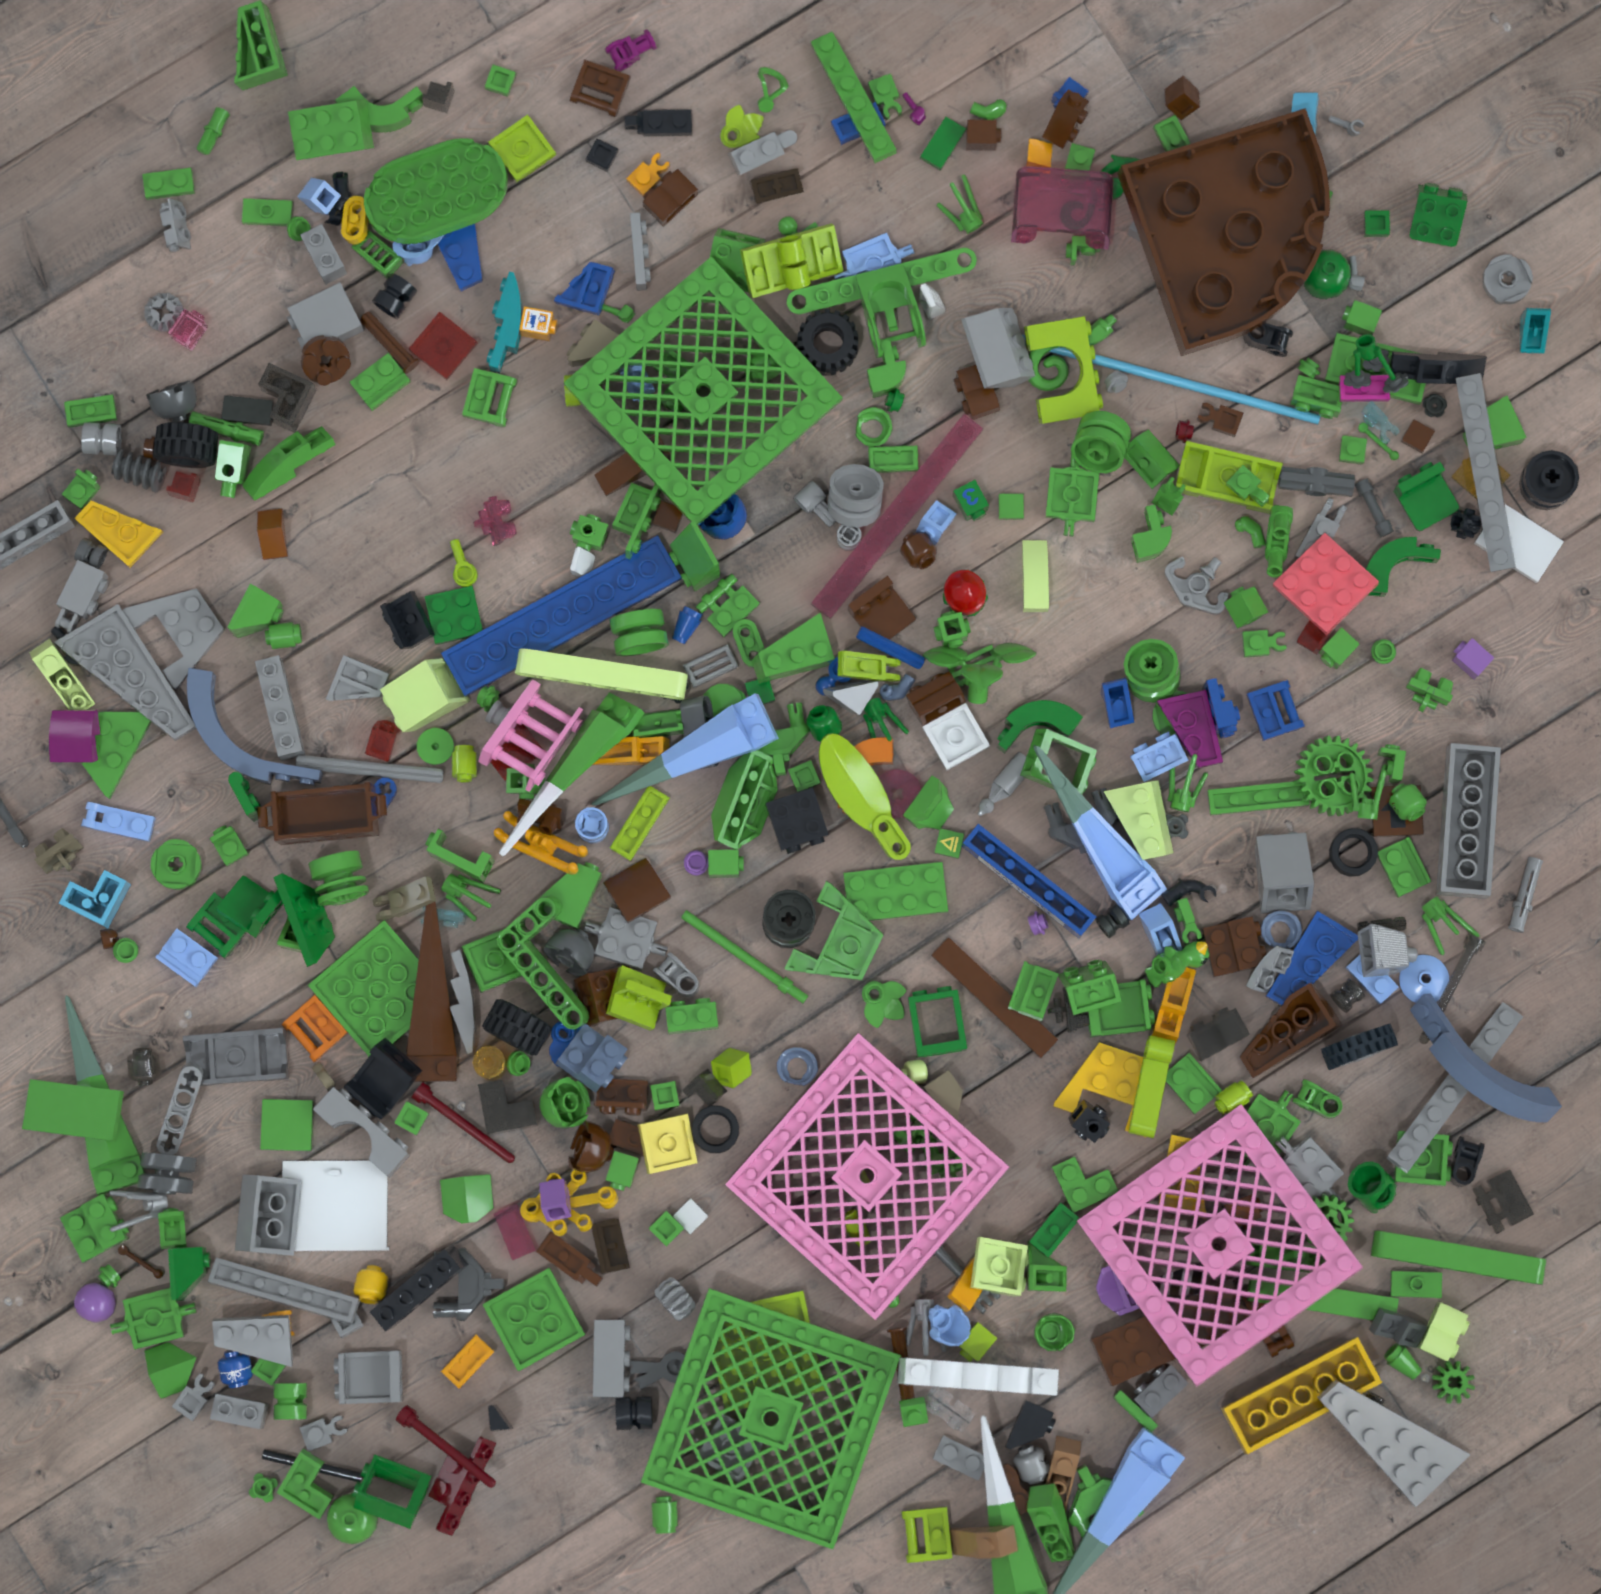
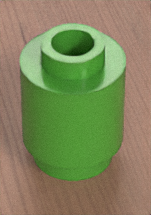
M289 622L269 625V630H265L266 644L271 645L272 649L296 647L297 644L302 643L300 624Z
M671 1496L656 1497V1502H651L652 1526L655 1527V1533H675L676 1526H678L677 1501H672Z

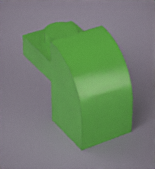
M890 339L880 341L883 348L882 358L884 365L867 369V378L872 398L887 395L889 391L893 392L895 388L898 389L905 378L906 361L895 362L899 360L896 345L891 346Z
M1155 504L1146 506L1144 510L1149 531L1133 534L1131 538L1137 563L1160 556L1166 550L1171 539L1172 528L1171 526L1161 528V525H1164V519L1161 510L1157 511Z

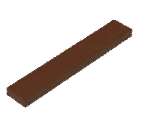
M949 937L931 955L1039 1058H1042L1058 1041L1038 1020L1020 1014L1018 1011L1007 1009L1012 996Z

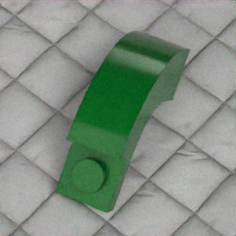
M1404 537L1387 543L1374 554L1365 567L1379 581V585L1367 596L1385 597L1388 593L1389 574L1395 565L1405 561L1436 564L1440 560L1441 549H1435L1434 545L1420 544L1419 547H1416L1417 537Z
M1038 700L1026 703L1015 709L1005 719L1004 723L1011 727V729L1005 728L998 736L997 740L1000 742L997 748L1005 754L1019 735L1032 726H1046L1068 738L1082 721L1083 716L1071 707L1056 701Z

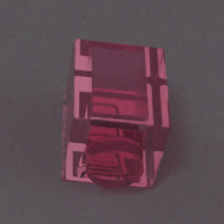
M183 309L168 334L171 339L193 351L208 326L203 321L205 319L203 315L195 310L189 312Z

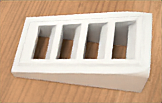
M927 284L921 285L919 301L928 319L945 313L946 310L938 292Z

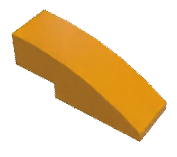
M664 736L646 738L625 737L593 765H646L670 748V739Z
M1186 967L1180 977L1165 985L1151 1036L1175 1040L1176 1044L1196 970Z

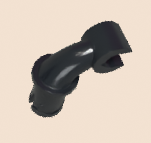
M336 172L332 175L334 190L341 197L327 214L330 216L324 223L336 226L342 223L344 204L352 197V193L349 191L348 174L346 172Z
M1179 878L1178 883L1161 894L1166 903L1171 907L1186 894L1191 895V892L1197 893L1202 901L1208 903L1204 897V891L1210 890L1216 897V890L1212 886L1205 885L1198 880H1181Z

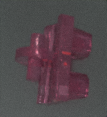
M497 496L488 498L489 501L483 503L484 510L478 511L480 519L474 521L473 524L474 528H482L483 535L490 534L493 546L500 545L504 540L514 537L517 531L514 522L503 524L501 516L511 513L509 500H497Z

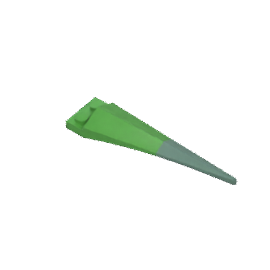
M66 995L65 1003L77 1085L110 1089L71 999ZM120 1114L116 1142L85 1138L89 1170H91L95 1189L99 1196L107 1194L111 1190L116 1191L138 1184L139 1175L145 1173L144 1168L140 1166L141 1156Z

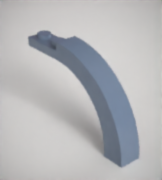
M188 668L187 697L192 719L204 742L223 763L247 778L271 785L272 775H275L276 780L290 782V778L298 779L300 784L314 786L315 782H322L323 773L320 770L262 760L237 747L226 735L217 716L214 701L216 675L211 671Z
M1423 994L1410 1009L1433 1045L1429 1050L1455 1080L1485 1103L1508 1115L1532 1122H1548L1562 1107L1549 1087H1535L1517 1082L1499 1073L1479 1058L1461 1039L1431 994Z

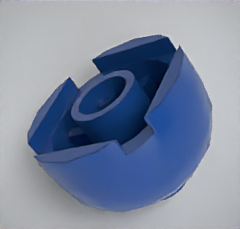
M734 494L701 522L699 526L714 539L727 540L733 538L745 526L747 509L741 498Z

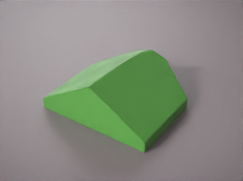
M490 1174L440 1180L443 1214L459 1223L477 1222L494 1209Z

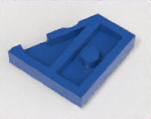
M589 262L582 269V273L569 283L570 286L561 295L555 297L554 302L558 305L600 316L615 272L614 268Z

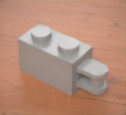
M788 130L776 136L774 131L729 152L728 156L737 175H741L784 155L783 149L793 145L797 141V135L794 131Z
M77 560L56 603L61 611L55 622V627H63L70 633L75 630L80 618L88 620L89 616L94 615L98 607L96 601L100 593H105L109 584L107 580L108 575L104 571ZM68 612L73 614L72 620L66 618Z

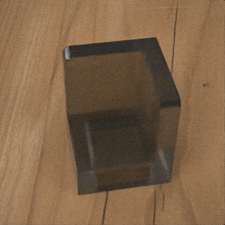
M447 81L445 86L430 82L427 94L422 96L424 107L448 113L454 94L453 83Z
M709 1069L700 1073L682 1090L688 1098L697 1093L708 1107L714 1105L727 1092Z

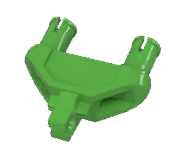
M1274 505L1270 510L1265 558L1268 561L1267 574L1273 578L1282 575L1283 562L1287 558L1290 527L1293 521V508L1288 506Z
M793 703L787 705L790 727L775 730L779 739L758 749V751L773 758L776 777L786 775L784 762L790 761L789 757H791L810 733L809 728L805 724L802 703H796L797 713L794 712Z
M1085 1464L1076 1469L1082 1482L1077 1484L1079 1488L1068 1515L1070 1525L1076 1526L1082 1539L1091 1524L1090 1516L1097 1512L1113 1480L1101 1477L1097 1473L1091 1475ZM1142 1510L1138 1516L1140 1517L1144 1511Z

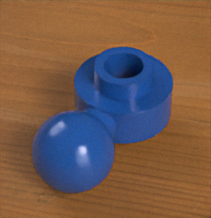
M838 657L829 664V676L820 677L816 682V690L820 695L826 696L823 693V689L834 687L837 681L844 683L851 679L838 676Z

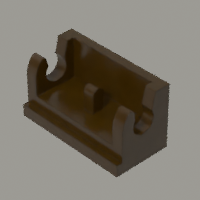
M798 168L750 180L756 204L804 192Z
M619 1219L592 1224L591 1229L602 1274L629 1269L630 1266Z

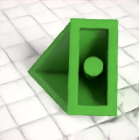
M1028 1241L1027 1291L1066 1292L1067 1266H1062L1051 1257H1046Z
M169 1342L144 1351L148 1375L160 1399L182 1392L187 1385L197 1357Z

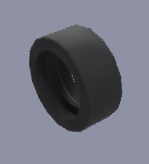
M1350 828L1340 832L1329 848V859L1333 867L1340 874L1349 877L1360 876L1368 872L1376 863L1378 857V846L1374 837L1367 831L1359 828ZM1349 838L1360 839L1366 844L1368 849L1367 860L1358 867H1350L1344 864L1339 856L1340 845Z
M711 1105L703 1108L695 1116L692 1123V1135L695 1143L702 1150L720 1154L728 1151L736 1143L739 1136V1124L736 1116L729 1109L723 1106ZM720 1115L729 1122L730 1134L723 1143L711 1144L702 1137L701 1125L708 1116Z

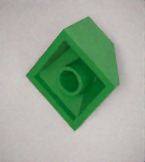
M204 1247L168 1249L171 1300H185L207 1274V1267H211L210 1252H206Z

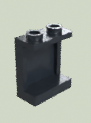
M386 1038L374 1045L369 1052L371 1055L355 1076L344 1086L352 1098L362 1103L373 1116L379 1119H383L394 1109L423 1071Z

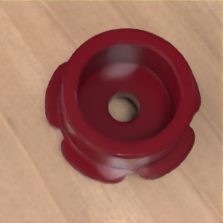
M1188 419L1186 421L1179 420L1177 424L1175 439L1183 441L1182 443H1186L1187 439L1191 440L1193 436L1194 425H1190Z

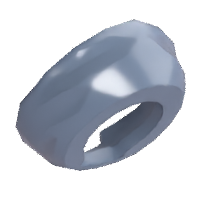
M1275 911L1267 915L1261 925L1262 938L1272 947L1291 948L1300 940L1302 934L1301 923L1298 918L1286 911ZM1276 922H1284L1290 929L1289 937L1285 943L1274 942L1270 930Z
M801 1047L785 1050L779 1056L776 1063L777 1073L784 1082L794 1085L805 1086L809 1084L818 1072V1064L814 1054ZM794 1058H801L807 1064V1071L800 1080L790 1078L787 1069L788 1063Z

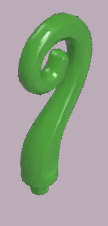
M1110 314L1105 320L1099 318L1091 325V335L1088 336L1089 345H1095L1103 341L1113 332L1111 326L1117 321L1114 316ZM1054 346L1031 350L1029 358L1033 363L1035 377L1028 381L1032 386L1039 390L1052 391L1064 384L1068 376V366L1065 360L1059 356H1049L1043 362L1045 368L1057 367L1058 374L1055 378L1045 379L1038 372L1040 359L1050 350L1063 347Z

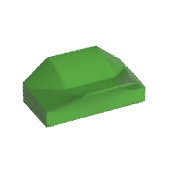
M931 775L903 816L918 829L933 828L940 830L954 810L948 797L947 788L939 779Z

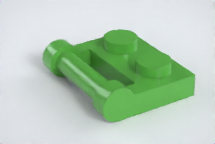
M474 368L462 416L505 427L507 422L505 416L512 389L516 387L517 379ZM499 383L503 385L497 412L496 415L489 414L496 384Z

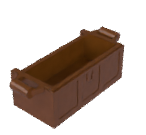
M370 782L285 792L271 791V802L262 807H257L258 828H266L273 831L274 841L281 846L379 836L378 819L382 816H387L386 795L377 794L375 786ZM267 807L272 808L273 826H268Z

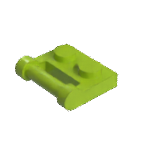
M947 1507L901 1511L902 1519H905L908 1547L907 1563L952 1559ZM922 1517L926 1553L918 1554L915 1518Z

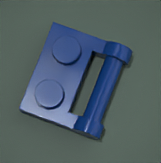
M1288 680L1247 693L1246 695L1263 741L1305 727L1303 720H1300L1291 697L1289 691L1291 687ZM1280 692L1290 723L1286 725L1274 697V693Z

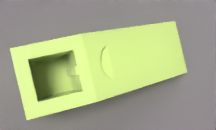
M48 639L29 652L32 660L69 710H87L95 705V702L51 639Z

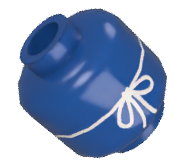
M231 1350L225 1351V1356L217 1362L221 1382L228 1385L229 1388L247 1385L248 1380L253 1376L249 1355Z

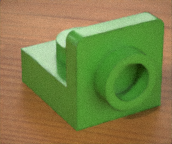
M1072 236L1071 243L1066 244V258H1070V265L1076 264L1077 252H1081L1082 255L1086 256L1095 255L1096 252L1100 253L1102 237Z
M77 468L74 472L76 474L75 478L62 493V496L82 510L101 487L96 482L98 478L88 470L82 472Z
M1387 744L1385 748L1381 747L1378 750V756L1392 758V761L1388 760L1386 775H1389L1390 783L1399 784L1402 781L1406 751L1400 750L1399 746Z
M225 825L216 829L213 832L214 836L209 838L227 867L249 855L232 826L227 828Z

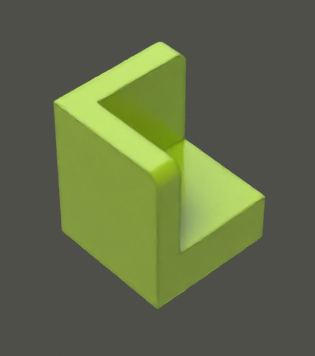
M728 1048L711 1061L713 1079L716 1084L734 1089L752 1074L748 1052Z

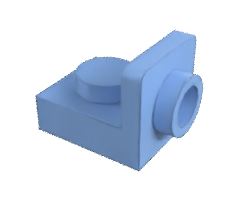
M936 500L921 519L916 533H925L932 543L936 545L957 513Z

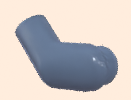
M905 674L899 684L882 685L880 695L888 701L903 699L912 687L915 679Z

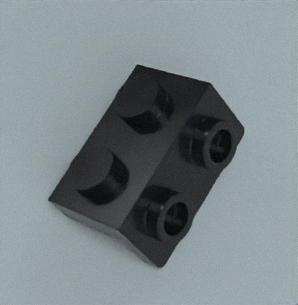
M409 591L391 603L380 605L383 619L389 625L393 633V641L400 649H412L435 635L415 591Z

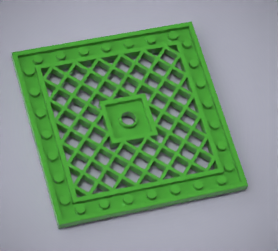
M712 257L706 260L564 382V386L690 522L695 520L697 525L703 522L843 400V397ZM702 302L715 303V313H701ZM698 303L697 312H687ZM719 304H720L729 314H718V313H719ZM680 318L679 328H669ZM683 318L697 319L696 329H684ZM701 319L714 320V330L700 329ZM718 320L732 321L731 331L718 330ZM735 321L745 332L735 331ZM665 334H679L678 345L664 344ZM661 335V344L651 343ZM682 335H696L695 346L682 345ZM700 336H713V347L699 346ZM717 337H731L730 348L717 347ZM734 338H748V349L734 348ZM752 339L761 349H751ZM643 350L642 360L632 359ZM647 350H660V361L646 360ZM664 350L678 351L677 362L663 361ZM681 351L695 352L694 363L681 362ZM699 352L712 353V363L706 357L698 362ZM716 353L730 354L729 364H716ZM733 354L747 355V365H733ZM751 355L765 356L764 366H750ZM768 356L778 367H768ZM628 365L642 366L641 376H628ZM624 366V376L614 375ZM646 366L659 367V377H645ZM663 367L677 368L676 378H662ZM680 368L690 369L680 378ZM718 370L729 371L728 380ZM732 372H746V382L732 381ZM750 372L764 373L763 383L749 382ZM767 373H781V384L767 383ZM785 375H786L795 385L784 384V377H785ZM610 381L623 382V392H609ZM604 382H606L605 391L601 387ZM627 382L641 383L640 393H627ZM645 383L658 384V394H644ZM662 384H673L668 388L672 395L661 394ZM700 386H707L711 392L706 397H700L696 390ZM735 388H745V399L735 398L738 395V391ZM749 389H763L762 400L748 399ZM766 389L780 390V401L766 400ZM784 390L798 391L797 402L783 401ZM801 392L806 396V398L803 399L802 401H801ZM612 398H622V409ZM626 399H640L639 410L626 409ZM657 400V411L643 410V401ZM661 401H675L674 412L660 411ZM678 402L689 413L678 412ZM731 404L744 405V416L730 415ZM727 405L726 415L716 414ZM748 405L762 406L761 417L747 416ZM765 406L779 407V418L765 417ZM783 407L793 408L782 418ZM628 416H639L638 426ZM642 417H656V428L642 427ZM660 417L674 418L673 429L659 428ZM677 418L691 419V429H677ZM695 420L701 426L708 421V431L694 430ZM712 420L726 421L725 432L712 431ZM730 421L743 422V433L729 432ZM747 422L761 423L760 433H747ZM764 423H773L774 425L764 433ZM644 433L655 434V444ZM659 434L673 435L672 446L658 445ZM676 435L690 436V446H676ZM694 436L708 437L707 448L693 447ZM711 437L725 438V447L711 448ZM729 438L742 439V449H728ZM746 439H757L746 449ZM661 451L672 452L671 462L663 455ZM675 452L689 453V462L675 463ZM693 453L707 454L706 464H692ZM710 454H723L724 464L710 465ZM728 455H739L727 465ZM677 469H687L688 479H686ZM692 470H706L705 481H691ZM709 471H720L709 481ZM694 487H702V488H700V489L697 491Z
M708 1288L641 1483L834 1549L901 1355ZM724 1321L732 1323V1325L722 1329ZM739 1326L757 1333L744 1338ZM736 1328L741 1340L728 1346L723 1334ZM764 1335L780 1341L768 1346ZM720 1336L725 1348L714 1353ZM760 1336L765 1349L752 1354L747 1342ZM787 1343L804 1350L793 1355ZM744 1344L749 1356L736 1362L731 1350ZM784 1344L789 1357L776 1363L771 1350ZM728 1352L733 1364L720 1370L714 1358ZM812 1352L829 1358L816 1363ZM768 1353L773 1365L760 1371L755 1358ZM808 1353L813 1365L800 1371L795 1359ZM835 1360L852 1366L840 1371ZM710 1361H712L717 1372L705 1377ZM752 1361L757 1373L744 1378L738 1366ZM792 1361L797 1373L784 1379L779 1367ZM832 1361L837 1374L824 1380L819 1367ZM735 1368L740 1381L727 1386L722 1374ZM776 1369L781 1381L768 1387L763 1374ZM860 1369L867 1371L865 1380L861 1374ZM816 1370L821 1382L808 1387L803 1375ZM856 1370L861 1382L848 1388L843 1376ZM719 1376L724 1389L711 1394L706 1382ZM759 1377L764 1388L755 1385L751 1394L746 1383ZM799 1377L805 1389L792 1395L786 1383ZM840 1378L845 1390L832 1396L827 1383ZM703 1384L708 1396L697 1401ZM743 1385L748 1397L735 1403L730 1390ZM783 1385L788 1397L772 1390ZM824 1386L829 1398L816 1404L811 1391ZM862 1387L857 1403H855L851 1392ZM727 1392L732 1405L719 1411L714 1398ZM807 1394L812 1406L801 1411L803 1402L796 1400V1398ZM847 1394L852 1406L840 1412L834 1400ZM711 1401L716 1413L703 1419L697 1406ZM749 1402L743 1419L738 1407ZM831 1402L836 1414L823 1420L818 1408ZM695 1409L699 1421L688 1426L692 1412ZM735 1409L740 1421L727 1427L722 1414ZM815 1410L820 1422L807 1428L802 1416ZM769 1411L776 1412L778 1415L777 1423L771 1426L764 1422V1415ZM853 1411L847 1428L842 1416ZM718 1417L724 1429L711 1435L705 1423ZM799 1418L804 1430L793 1435ZM839 1418L844 1430L831 1436L826 1424ZM702 1425L707 1437L694 1443L689 1431ZM741 1426L738 1434L747 1438L734 1443L729 1431ZM823 1426L828 1438L815 1444L810 1432ZM686 1433L691 1445L679 1450ZM726 1433L731 1446L718 1451L713 1439ZM806 1434L812 1446L799 1452L793 1440ZM845 1435L841 1449L838 1451L834 1440ZM753 1440L767 1444L770 1447L758 1451ZM710 1441L715 1453L702 1459L697 1447ZM750 1442L755 1454L742 1460L737 1447ZM791 1443L796 1454L782 1460L778 1449L787 1451ZM831 1443L835 1455L823 1460L818 1448ZM694 1449L699 1461L686 1467L681 1455ZM734 1449L739 1462L726 1468L721 1455ZM774 1450L779 1462L766 1468L761 1456ZM815 1451L819 1463L806 1468L801 1456ZM676 1458H678L682 1468L674 1466ZM718 1458L723 1470L710 1475L705 1463ZM758 1458L763 1470L750 1476L745 1464ZM798 1458L803 1471L790 1476L785 1464ZM836 1460L830 1476L825 1465ZM701 1465L706 1477L693 1473L690 1470ZM742 1466L747 1478L734 1484L729 1471ZM782 1466L787 1478L774 1484L769 1472ZM822 1467L827 1479L814 1485L809 1473ZM725 1474L730 1485L713 1479ZM766 1474L771 1486L758 1492L752 1480ZM806 1475L811 1487L798 1493L793 1480ZM749 1482L754 1493L739 1489L738 1487ZM790 1483L795 1495L782 1501L777 1488ZM828 1484L822 1500L817 1489ZM774 1491L778 1502L762 1496ZM814 1491L819 1503L806 1509L801 1497ZM797 1499L802 1510L786 1504ZM816 1509H819L818 1515L810 1513Z

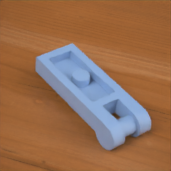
M87 802L85 808L87 814L86 818L82 820V827L150 842L155 817ZM97 813L104 814L102 823L95 821Z

